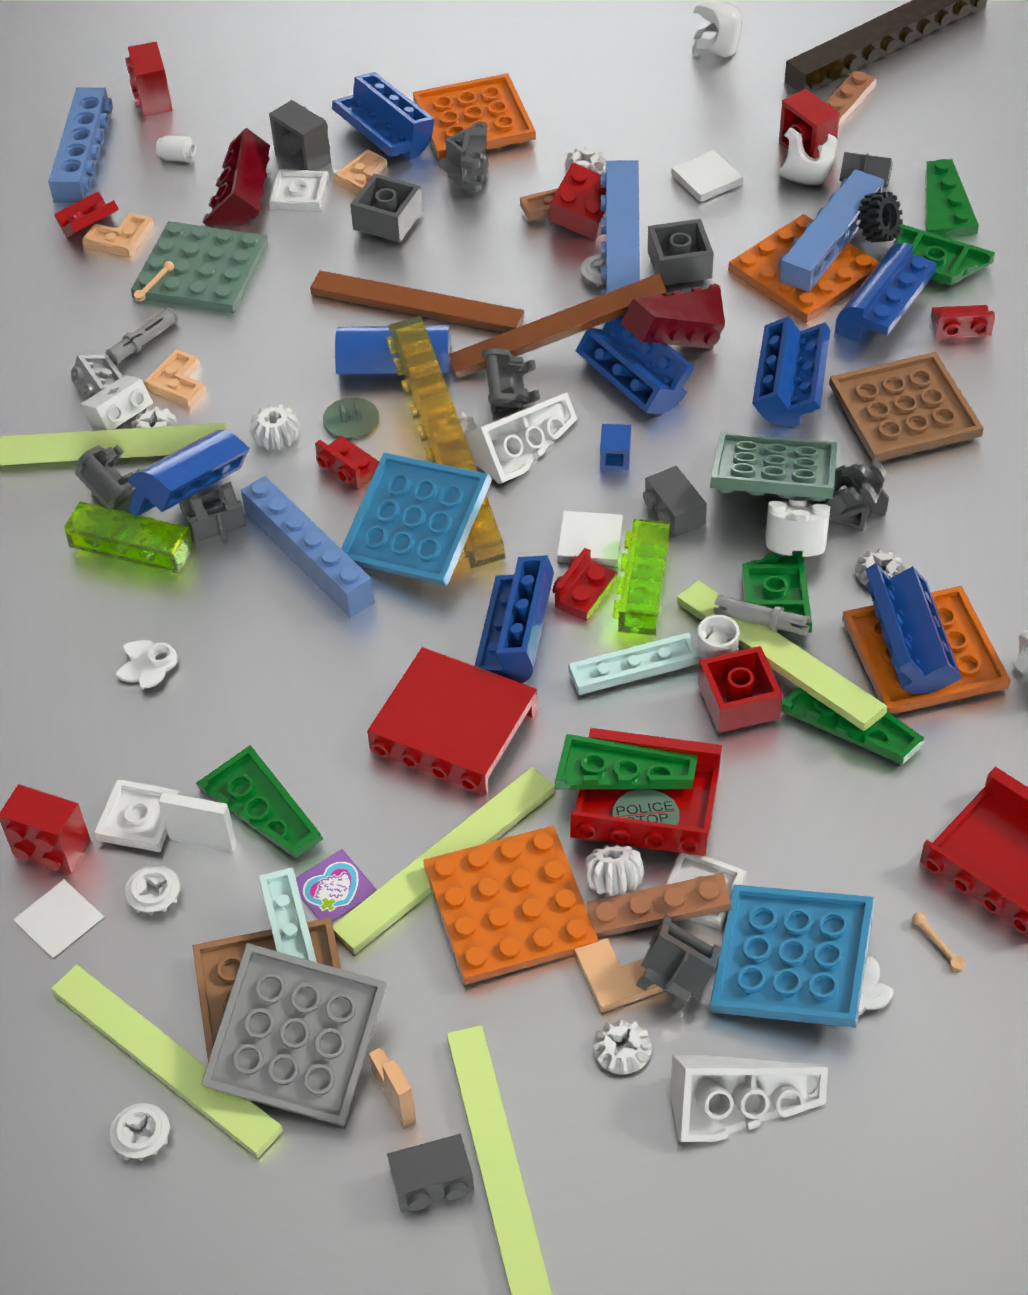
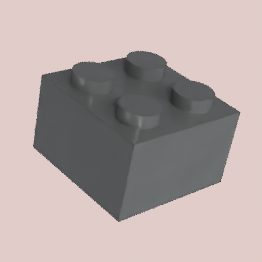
M293 100L269 113L275 156L297 170L319 171L331 163L326 120Z
M374 173L350 204L353 230L401 242L423 212L421 186Z
M701 219L648 226L647 251L655 274L660 273L664 285L712 278L714 253Z

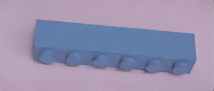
M639 160L606 161V171L601 172V188H606V195H601V211H606V218H601V235H606V242H601V258H606V265H601V282H606V289H601V295L640 281Z
M856 169L848 178H845L841 183L840 189L836 193H832L827 205L819 209L815 220L807 224L803 235L794 240L790 251L782 255L778 265V269L781 270L780 282L810 292L859 230L861 220H858V215H861V212L858 209L859 206H863L861 200L867 194L882 192L884 179Z
M266 476L241 489L245 514L350 618L375 603L372 578Z

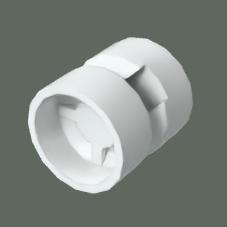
M712 615L700 622L697 638V651L700 655V660L738 651L740 631L736 621L728 616Z

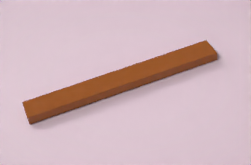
M321 270L310 287L311 295L502 333L520 327L524 319V310Z
M660 273L450 353L457 379L486 369L485 359L482 357V351L485 349H508L513 356L517 357L624 316L634 298L661 294L664 297L668 296Z

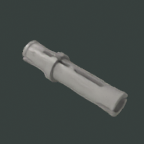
M166 308L133 333H126L119 343L106 350V355L110 357L115 365H118L132 353H139L142 350V346L178 322L177 314L173 309Z
M718 595L714 604L719 606V608L714 607L715 615H724L768 626L771 631L777 632L781 629L806 636L810 627L806 625V623L811 622L810 616L787 612L780 606L770 608L724 597L723 595Z

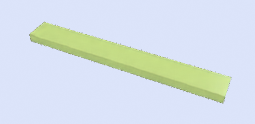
M226 423L0 436V466L78 461L86 451L98 445L104 449L108 447L114 448L118 445L124 451L119 458L167 456L216 430H227Z
M698 580L677 596V604L703 621L706 617L715 615L714 607L719 608V606L714 604L717 596L720 594ZM732 618L739 626L738 646L744 650L761 646L773 670L861 730H867L887 713V705L776 631H771L768 626Z
M533 767L528 769L333 925L335 937L354 955L357 954L432 893L424 869V859L496 841L555 793V785Z
M76 964L51 988L54 996L256 1158H259L283 1132L282 1125L250 1100L202 1087L201 1083L207 1068L206 1065Z
M479 1025L447 1033V1040L510 1294L552 1295L483 1027Z

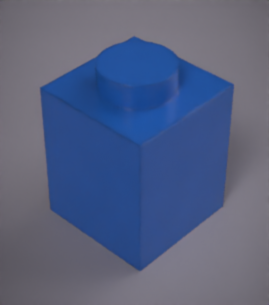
M602 424L600 469L629 471L631 425Z

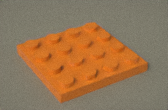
M508 73L413 92L414 103L434 118L433 133L430 141L438 159L447 157L445 139L464 129H471L472 124L476 122H483L487 125L486 150L536 140V131Z
M802 214L729 261L728 270L808 323L857 290L879 262L848 242L810 292L780 282L781 270L778 269V265L782 255L790 251L794 240L800 238L807 224L814 221L807 215Z
M962 586L931 592L962 679L930 693L915 694L901 688L896 670L891 662L887 643L882 635L879 619L874 611V605L843 611L842 621L879 701L887 705V712L890 714H898L1009 688L1011 680Z
M554 825L423 860L424 869L464 985L575 955L574 949L599 942Z

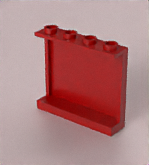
M422 647L368 728L369 748L380 757L392 758L402 762L409 768H418L428 772L437 779H446L461 785L468 791H477L487 795L489 776L525 716L533 718L538 709L537 689Z
M590 728L589 738L698 756L692 789H653L665 793L675 801L679 809L678 825L614 817L613 806L618 798L627 792L638 789L579 790L575 811H571L570 837L706 856L720 772L722 745Z
M995 766L987 775L985 787L932 843L929 840L924 842L920 862L930 872L939 874L951 882L958 891L970 895L982 903L989 912L998 914L1010 922L1017 931L1027 935L1028 787Z

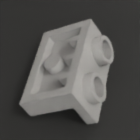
M77 355L75 365L71 369V380L85 400L123 377L108 355Z

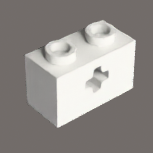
M124 375L81 403L80 406L93 429L111 430L153 404V401L141 378Z

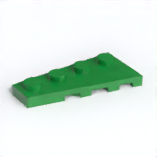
M953 160L927 161L925 170L926 232L943 237L977 234L979 224Z
M800 687L782 701L781 712L901 765L924 744L925 738L889 712L867 730L863 731Z
M566 734L554 790L692 789L698 756Z
M251 745L196 782L201 791L216 802L227 804L230 812L295 859L323 840L314 824Z

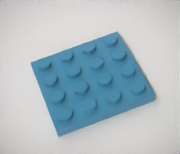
M383 452L341 549L358 566L447 586L492 479L487 473Z
M734 885L730 901L732 910L728 911L710 1001L711 1012L856 1028L874 911V897Z

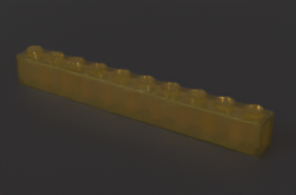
M422 316L388 325L391 337L386 338L390 354L396 353L397 358L393 359L398 376H404L405 380L401 381L404 395L406 398L411 396L412 402L409 403L412 418L413 420L419 419L420 424L416 425L420 441H426L428 447L424 448L427 461L477 471ZM486 495L460 554L462 559H468L471 569L506 558L503 540Z

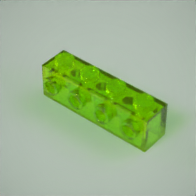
M79 502L64 525L68 544L71 548L177 574L181 571L194 548L189 527L156 520L151 517H135L126 511L105 508L97 504Z
M633 519L632 531L626 530L624 548L629 550L628 554L622 553L621 572H625L624 577H618L617 595H621V600L614 601L613 618L618 619V632L656 635L669 548L670 522Z

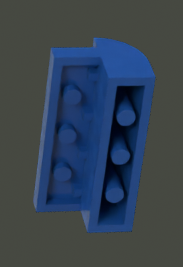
M376 72L356 76L354 78L353 95L332 100L333 111L390 157L403 154L409 160L414 159L426 149L431 140L434 118Z
M901 243L892 246L838 314L835 334L858 343L861 342L869 330L888 336L934 275L937 263L912 254L914 245Z
M624 316L606 322L603 329H587L575 351L646 413L663 414L676 407L688 393L683 387L695 367L668 344L648 343L639 340L620 324Z
M790 316L764 326L752 404L768 422L782 427L799 426L803 414L820 409L831 331L825 322L800 331Z
M449 325L337 327L335 335L336 374L449 373L451 347Z
M216 430L130 476L128 482L135 489L131 494L133 498L128 510L135 517L154 507H157L161 512L166 511L241 469L250 448L236 435L227 430Z
M548 555L518 557L514 574L496 575L474 666L519 683H524L530 679L535 665L554 576V570Z
M877 563L866 568L869 579L866 587L871 595L874 611L879 619L882 635L887 643L891 662L896 670L901 688L910 693L924 694L938 691L962 679L925 578L913 566L892 578Z

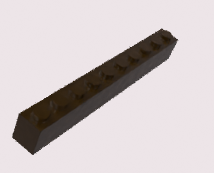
M912 0L787 60L784 82L798 92L804 89L813 92L852 73L854 70H858L986 7L987 0Z

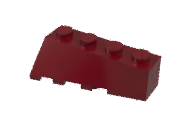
M247 128L230 142L222 165L224 170L215 185L219 189L216 195L211 197L208 205L212 208V211L204 216L202 222L205 225H244L250 218L255 219L261 211L260 202L264 194L263 184L267 177L266 167L270 160L268 156L270 145Z
M716 283L710 284L708 289H702L701 287L691 288V291L687 293H682L678 290L672 291L670 295L665 297L661 294L634 298L620 324L642 342L713 349L725 327L721 288Z

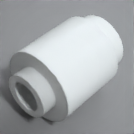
M165 135L157 140L156 154L158 158L168 162H190L196 154V146L189 136Z

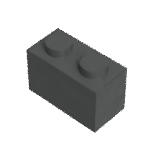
M677 465L645 478L644 502L648 508H653L658 515L661 525L664 528L667 527L674 537L706 524L707 503Z
M461 1133L387 1153L400 1211L407 1209L412 1211L421 1210L428 1207L432 1202L443 1199L458 1200L466 1196L468 1192L474 1191L473 1174Z

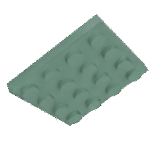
M168 221L131 288L132 297L135 298V291L142 290L164 268L165 262L171 261L174 264V269L167 272L145 294V300L234 313L269 244L267 235Z
M720 432L710 488H715L724 493H731L735 490L747 491L755 496L768 493L778 494L782 498L808 497L813 501L833 499L837 442Z

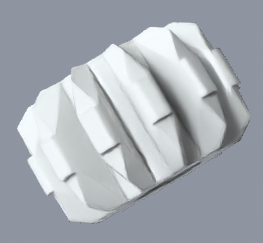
M269 404L267 409L259 408L258 413L252 415L250 433L258 447H265L267 451L277 448L280 452L281 447H291V442L297 440L299 422L291 408L284 409L282 404L272 407Z
M618 844L614 847L605 846L604 849L593 850V853L586 857V879L589 883V888L596 890L598 894L609 893L612 896L615 893H620L624 895L625 891H634L637 889V886L643 883L644 868L640 852L633 850L630 846L620 847Z

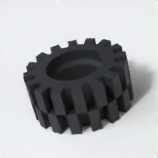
M892 192L865 195V198L861 200L863 206H859L858 209L861 212V215H858V220H861L859 229H863L862 236L866 237L865 240L871 241V243L893 241L898 237L897 233L901 232L902 228L899 224H903V219H900V215H903L902 210H899L901 204L900 201L896 202L898 197L893 195Z

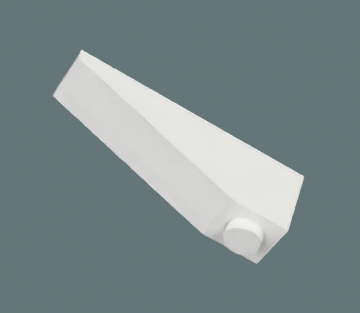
M566 392L462 434L472 462L500 484L524 474L530 468V465L546 452L545 449L577 420V417Z
M672 1055L670 1094L678 1140L680 1142H717L729 1138L728 1134L745 1128L752 1130L760 1127L762 1122L780 1116L786 1118L826 1104L828 1067L817 1064L713 1055Z

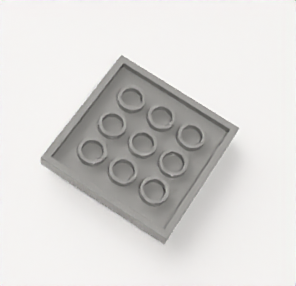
M247 943L201 1083L202 1087L345 1127L387 982Z

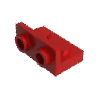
M96 192L55 213L54 217L66 238L112 215L119 208L114 200L106 204L101 194Z
M987 305L932 307L931 320L935 337L992 336L995 313L994 311H989Z
M340 436L329 445L321 440L315 442L318 464L323 469H328L338 476L343 483H348L356 490H359L372 480L379 461L345 437Z
M584 548L578 556L572 558L566 573L563 576H559L553 585L552 592L555 594V607L588 621L617 582L618 572L592 562L591 550Z

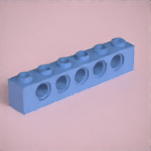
M76 87L48 181L54 203H76L84 199L87 192H90L91 176L95 175V161L99 160L100 144L104 143V129L108 128V115L113 110L112 99L108 98L106 88Z

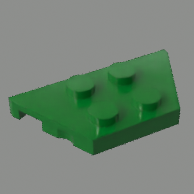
M899 224L902 229L901 232L897 233L898 237L895 238L896 244L906 243L914 245L912 254L937 263L936 272L930 280L951 286L992 264L994 261L995 252Z
M793 550L792 556L784 555L781 557L773 553L761 560H753L742 564L741 574L745 602L770 608L780 606L784 608V611L807 615L811 618L802 551ZM812 618L810 623H806V625L810 626L808 633L812 632Z

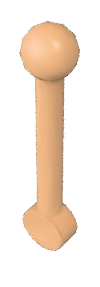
M171 261L165 262L164 268L142 290L135 291V300L138 302L145 300V294L167 272L174 269V264Z
M916 912L912 916L913 923L916 926H921L949 959L951 970L954 972L962 971L965 965L964 959L954 956L926 923L925 915L921 912Z

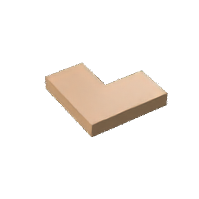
M366 150L333 175L334 182L359 194L374 173L378 174L387 167V159L370 150Z
M129 213L117 229L94 223L82 239L83 247L130 258L154 226L153 218Z
M175 349L143 382L147 391L189 409L206 392L205 384L189 378L200 366L199 358Z
M608 938L574 949L576 960L601 1014L666 991L656 984L649 986L646 991L636 986L637 981L646 970L641 966L643 959L620 966Z
M381 1048L370 1052L371 1070L403 1129L416 1124L412 1088L397 1061H394V1059L389 1061L384 1050H381Z

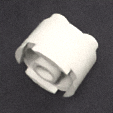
M800 496L789 498V501L769 502L765 535L766 547L773 552L792 556L793 550L803 551L802 557L816 556L824 553L827 544L830 506L808 503L806 497Z

